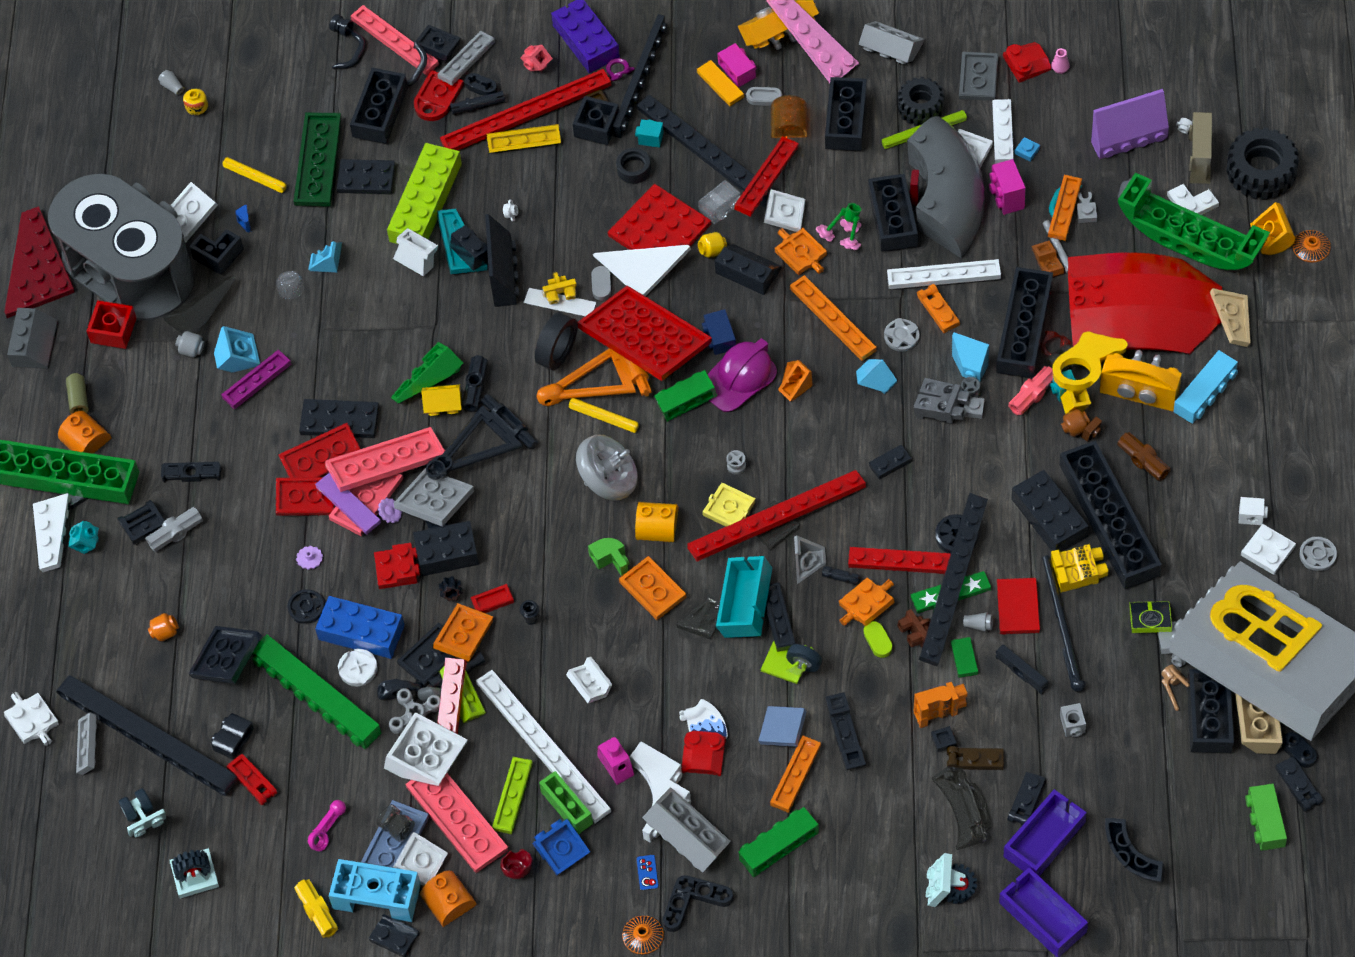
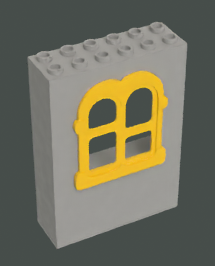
M1241 561L1235 567L1231 566L1225 577H1220L1216 586L1208 590L1205 598L1201 597L1198 600L1194 609L1190 608L1184 619L1178 620L1174 627L1176 632L1170 639L1172 643L1169 649L1170 652L1310 741L1355 693V632ZM1241 598L1266 612L1271 618L1268 621H1263L1251 614L1240 604ZM1229 613H1235L1251 622V624L1243 633L1238 634L1225 625L1223 618ZM1280 621L1298 632L1295 638H1290L1275 629L1274 625ZM1261 628L1287 646L1278 656H1273L1249 640L1251 635Z

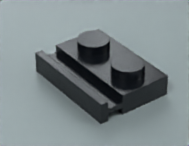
M383 914L382 919L371 933L369 941L401 957H406L420 933L419 930Z

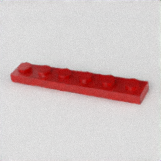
M782 136L736 202L734 210L751 217L798 149L799 143Z
M850 547L848 568L944 574L950 553Z

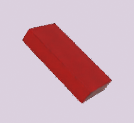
M507 584L471 597L475 610L483 613H488L514 603Z

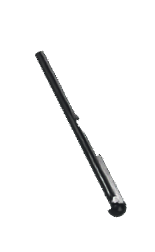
M1046 555L1042 557L1055 608V617L1058 618L1065 647L1062 651L1071 683L1070 686L1073 691L1081 692L1085 689L1086 682L1080 678L1050 556Z

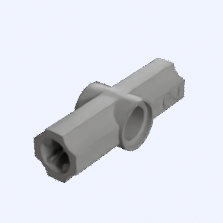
M192 507L177 518L170 517L165 520L160 529L145 539L150 548L156 552L172 541L178 542L186 536L187 531L203 522V519L197 509Z

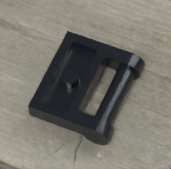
M151 500L130 514L117 518L133 545L160 529L165 521ZM150 511V513L146 514L145 516H143V517L137 519L136 521H134V522L128 524L129 522L133 521L134 519H136V518H138V517L142 516L143 514H145V513H147V512Z

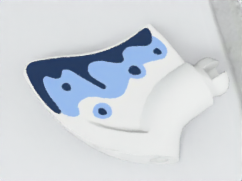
M701 699L695 707L679 712L680 720H687L689 732H714L727 739V728L723 717L709 702Z

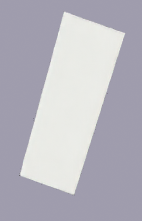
M533 288L528 289L524 300L526 304L582 316L592 312L596 305V302L579 298L566 300L565 295L558 294L559 302L550 305L546 297L543 298L542 290Z

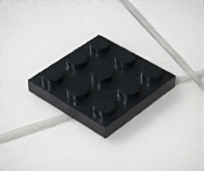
M215 626L188 674L196 679L235 684L262 635L258 631Z

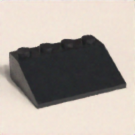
M485 214L489 278L494 306L517 305L516 298L520 297L519 286H515V282H519L518 271H514V267L518 265L517 256H513V251H516V241L512 240L511 233L491 215Z

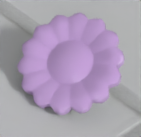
M388 498L382 499L381 503L378 504L379 515L387 523L398 522L402 511L395 509V501Z
M304 547L297 553L296 561L303 569H315L317 566H320L323 554H321V550H318L317 547Z

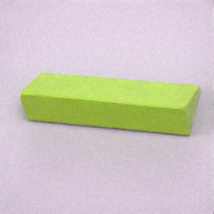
M444 667L440 670L442 679L444 674ZM466 670L460 717L463 723L486 713Z

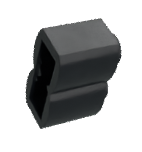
M231 713L223 719L222 728L219 732L212 736L211 745L213 751L234 760L251 736L254 727L251 721Z

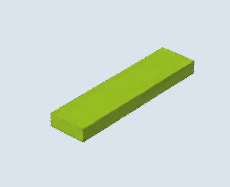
M518 757L512 758L492 826L494 831L507 834L513 833L532 768V760Z

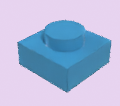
M1024 137L1015 149V154L1031 162L1040 150V145Z

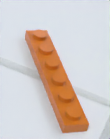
M805 275L790 285V290L861 361L876 352V346Z

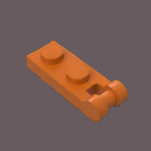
M935 284L929 285L926 290L921 289L917 291L919 300L943 333L960 326L959 319L938 292ZM932 295L933 298L929 300L927 297Z

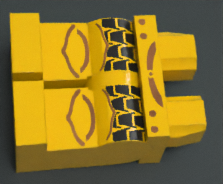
M1088 544L1084 545V547H1076L1063 552H1059V550L1051 551V562L1060 592L1090 584H1098L1099 578L1108 576L1106 563L1095 564V561L1103 560L1101 547L1090 548Z

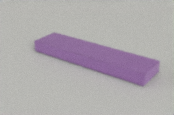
M330 473L315 484L316 488L366 535L381 523L380 519L349 490L340 492Z

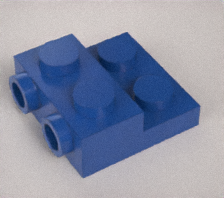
M561 819L557 820L551 825L552 829L546 833L543 830L534 837L536 841L532 843L556 876L590 853L568 819L563 822Z

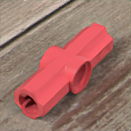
M1044 366L1033 379L1029 378L1025 381L1020 392L1009 402L1008 407L1014 414L1022 415L1034 402L1038 403L1042 399L1046 389L1052 383V368Z

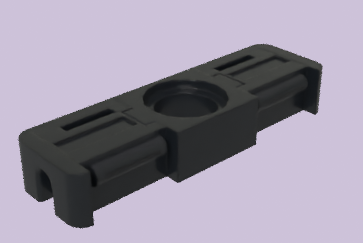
M219 462L163 463L161 465V478L164 483L165 480L201 482V479H217L218 481L221 479V465ZM189 469L196 470L194 475L186 474Z
M1004 644L996 650V659H999L1024 682L1029 683L1039 694H1042L1048 688V680Z

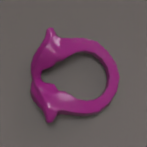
M621 58L611 60L606 66V71L611 77V81L619 80L623 74L628 75L635 69L630 67L627 61ZM616 63H620L625 67L624 71L618 73L611 72L610 68Z

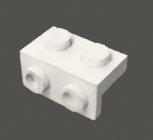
M588 657L584 665L569 669L566 674L587 703L607 697L612 686L610 680L592 657Z

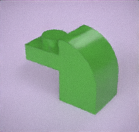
M603 538L588 545L589 556L598 569L613 563L621 576L628 572L629 561L625 556V547L620 541L613 538Z

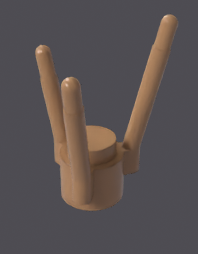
M1169 665L1161 673L1164 677L1161 682L1166 687L1175 710L1178 711L1179 707L1170 684L1175 686L1182 682L1186 687H1189L1190 684L1174 665Z

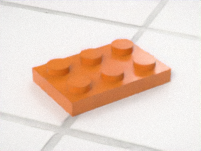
M649 556L619 578V583L656 620L687 598L686 593Z
M457 603L436 638L433 648L470 661L491 626L493 616Z

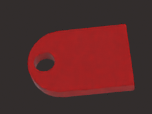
M431 70L414 99L416 114L426 121H436L445 117L451 109L450 103L455 102L464 86L463 80L458 79L453 85H450L438 78L439 72ZM426 109L433 110L431 113H424Z

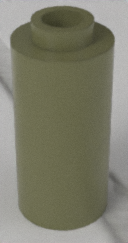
M73 373L66 378L70 413L73 414L77 411H85L87 413L89 409L85 378L78 373Z

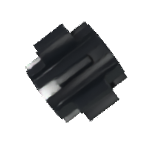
M454 576L444 577V581L438 585L440 597L446 598L447 601L458 600V596L463 594L461 580L454 579Z

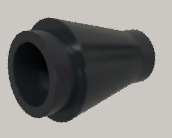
M532 600L524 601L520 606V613L528 625H533L537 622L539 606Z

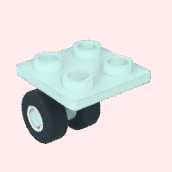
M143 788L135 792V799L130 801L128 797H124L119 800V805L128 821L137 818L136 811L141 818L140 821L127 827L130 837L135 836L137 838L145 834L147 828L151 826L156 828L164 823L163 820L166 819L164 809L148 817L144 815L143 811L147 813L153 810V805Z

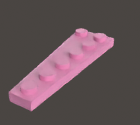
M766 0L829 83L830 77L842 78L858 64V61L794 0Z

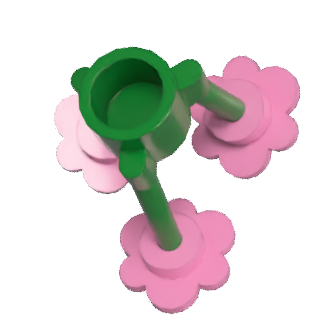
M849 203L846 208L841 209V212L829 226L821 224L816 227V231L820 233V237L831 242L835 238L834 234H832V228L844 216V219L840 221V225L844 227L846 232L851 231V236L841 240L840 244L847 249L858 250L861 244L854 237L855 233L861 228V223L859 222L861 207L855 203Z

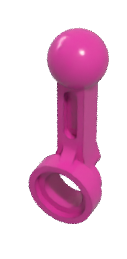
M333 801L328 813L319 825L312 830L314 832L308 837V844L311 849L322 851L327 847V831L336 819L345 813L346 805L343 801ZM318 836L319 842L315 845L314 840Z

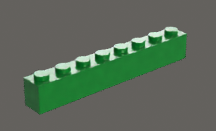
M266 634L258 642L252 653V661L258 667H264L270 677L279 679L280 684L288 690L290 688L300 701H306L312 711H318L322 714V718L330 724L332 722L342 735H348L354 745L357 747L360 745L366 749L382 734L380 725L269 635Z

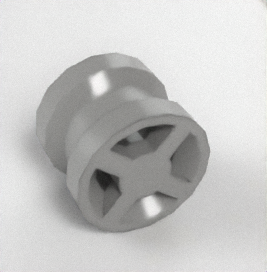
M738 450L731 451L726 457L728 471L732 474L743 473L746 468L744 453Z

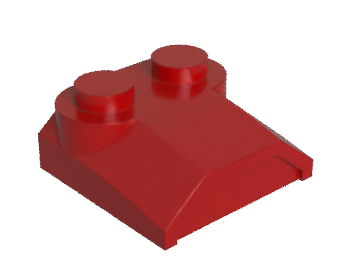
M1036 42L1022 46L1013 44L1007 48L1006 52H1003L1004 60L1019 83L1051 70L1047 55L1040 44Z
M690 731L686 733L682 773L721 776L726 738L714 732Z

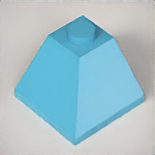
M225 326L221 328L214 352L217 369L237 372L257 367L260 364L254 335Z
M954 332L952 335V357L963 377H974L979 382L981 381L988 367L989 344Z

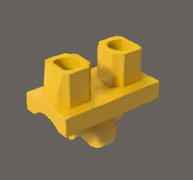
M557 272L553 273V279L547 280L548 285L542 287L543 298L546 297L550 305L559 302L558 294L560 293L565 294L566 300L576 298L575 278L566 281V276L559 277Z

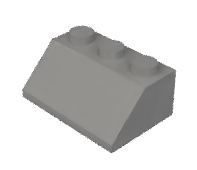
M874 21L865 24L859 45L864 46V50L870 52L875 50L880 52V56L886 58L891 56L896 58L897 62L906 64V62L914 60L925 39Z

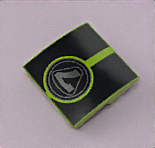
M1169 601L1129 602L1132 633L1172 632Z

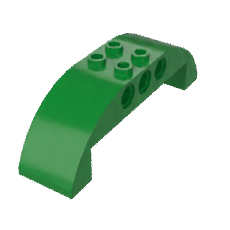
M1138 173L1133 175L1118 199V204L1125 216L1147 237L1195 261L1219 269L1236 270L1249 266L1253 263L1270 235V232L1255 225L1245 235L1151 193L1152 180Z

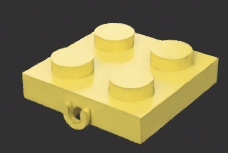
M721 483L715 494L710 495L709 503L703 510V516L723 526H729L745 519L749 515V511L755 504V498Z

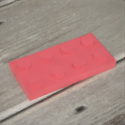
M398 473L349 489V491L377 516L379 513L378 504L381 503L382 499L390 498L403 480V475ZM335 507L329 515L330 521L359 536L364 534L339 508Z

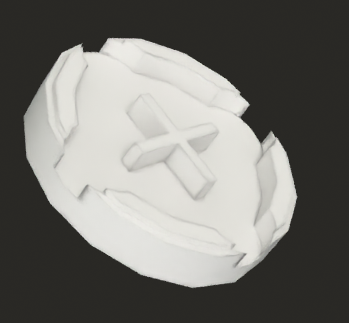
M364 649L348 651L341 657L338 664L339 675L343 682L356 687L364 686L371 682L378 670L375 657Z

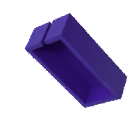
M575 0L568 4V8L564 6L551 13L553 27L589 74L607 65L611 60L620 58L617 42L584 0Z
M1054 789L1004 846L1003 857L1023 872L1030 867L1040 876L1086 823L1087 812L1073 802L1069 805V813L1066 812L1069 799Z
M1030 867L1016 878V884L1012 882L1000 893L999 903L1056 957H1060L1087 933L1088 922Z

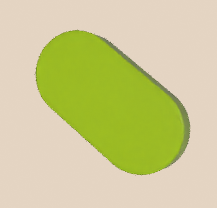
M871 622L865 626L864 637L873 653L880 658L889 656L892 652V643L882 625L878 622Z

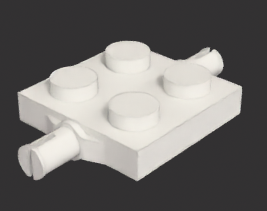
M15 692V695L13 693L11 698L16 705L6 710L4 716L24 744L40 738L45 746H48V743L51 744L52 740L47 733L59 724L39 693L22 700L18 692Z

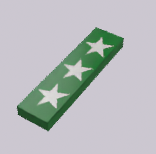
M985 571L964 578L958 601L991 590V585ZM941 585L911 594V600L917 614L934 609Z

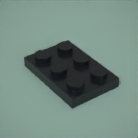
M341 159L337 193L392 195L395 160Z

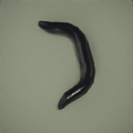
M351 30V34L359 42V46L351 60L337 63L332 66V69L350 68L360 60L366 47V41L363 36Z
M417 40L415 41V48L420 54L421 61L413 76L407 80L408 86H412L418 81L427 65V54Z

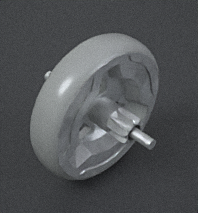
M593 435L586 438L579 445L576 452V465L584 484L598 496L607 500L618 501L628 497L634 491L638 480L637 468L629 454L630 451L625 449L615 439L605 435Z

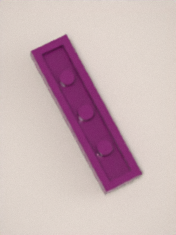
M278 349L222 393V399L235 410L291 365V361Z

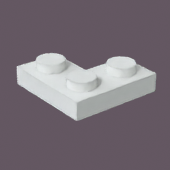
M1182 184L1167 192L1171 202L1200 215L1219 206V202L1210 190L1193 197L1185 185Z

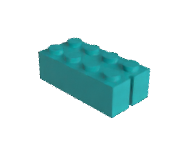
M765 556L748 557L747 560L745 557L728 558L716 627L724 638L761 636L763 625L761 617H764L772 574V566Z

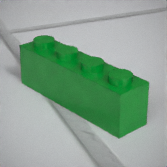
M804 807L800 810H795L784 821H778L771 830L759 834L755 841L743 845L740 851H738L739 860L754 878L819 833V825Z

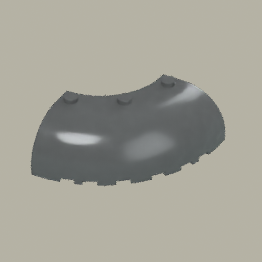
M934 116L924 122L907 140L909 165L919 170L920 175L927 183L925 194L916 206L917 228L920 232L959 258H962L972 245L980 229L985 206L984 181L977 158L969 144L952 125L941 117Z

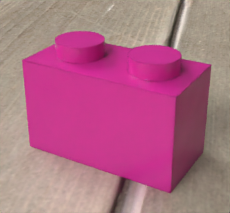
M736 43L717 53L718 64L737 87L756 78L755 70L757 68L755 63L747 58L745 51L739 48Z

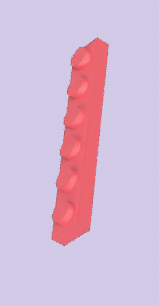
M364 5L351 15L353 22L415 68L418 67L421 57L418 51L413 48V41ZM427 54V65L423 71V74L426 76L439 65L438 60Z

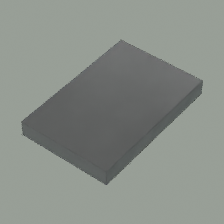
M962 52L959 99L995 100L998 53Z

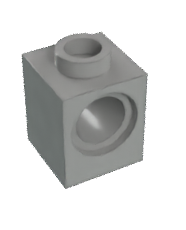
M1081 704L1061 707L1060 718L1065 736L1078 737L1085 733L1086 722ZM1070 720H1076L1077 723L1073 724V723H1070L1069 721H1070Z

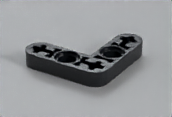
M680 876L676 880L663 917L664 928L669 932H676L681 928L691 898L720 907H727L733 901L732 890L727 886L695 877ZM685 882H687L688 886L685 889H682V885H684ZM707 887L710 889V892L707 895H701L699 889ZM726 893L727 897H725L724 900H721L720 896H723V894ZM681 899L684 901V905L681 908H676L673 906V902ZM673 913H675L676 923L669 925V921L672 920Z

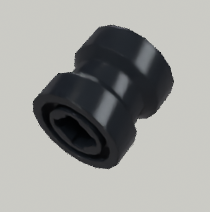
M335 14L330 21L329 29L333 32H340L342 36L347 37L350 35L351 30H353L354 22L348 18L344 19L339 14Z

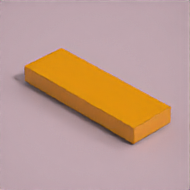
M712 60L697 69V73L729 106L744 98V93Z

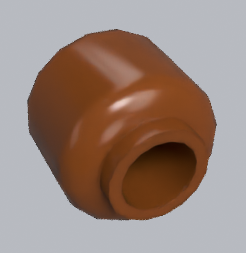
M1075 409L1063 416L1064 422L1061 423L1065 434L1069 433L1072 437L1083 434L1090 421L1085 411Z

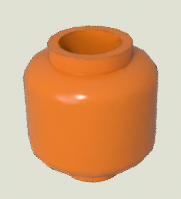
M163 613L150 620L148 632L153 639L156 638L158 641L163 642L175 636L179 626L173 615Z

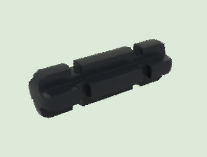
M824 566L822 569L823 577H832V579L846 583L849 581L850 584L854 585L859 583V574H850L848 571L832 569V567Z

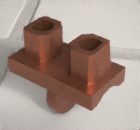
M912 609L906 611L905 617L898 621L897 626L902 633L908 630L912 632L907 635V642L911 647L920 645L922 648L931 619H923L922 616L917 618Z

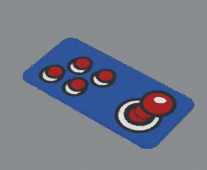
M654 855L637 857L640 889L657 888L658 880Z

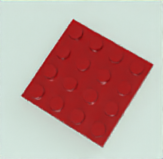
M653 184L608 231V236L629 250L681 245L691 246L709 228L711 220L656 184Z

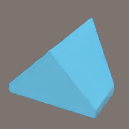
M333 241L330 247L326 245L323 251L318 250V254L312 253L308 270L337 272L342 242L336 243Z
M868 359L856 371L859 385L882 391L884 394L897 383V379L883 360Z

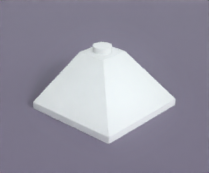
M415 712L387 754L384 769L402 778L439 786L467 743V739Z

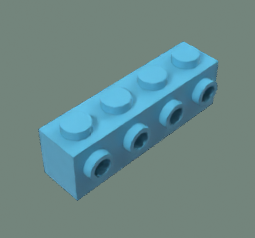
M1218 350L1175 401L1174 413L1192 424L1197 418L1200 419L1205 412V408L1214 403L1216 395L1225 390L1227 382L1236 377L1238 362Z

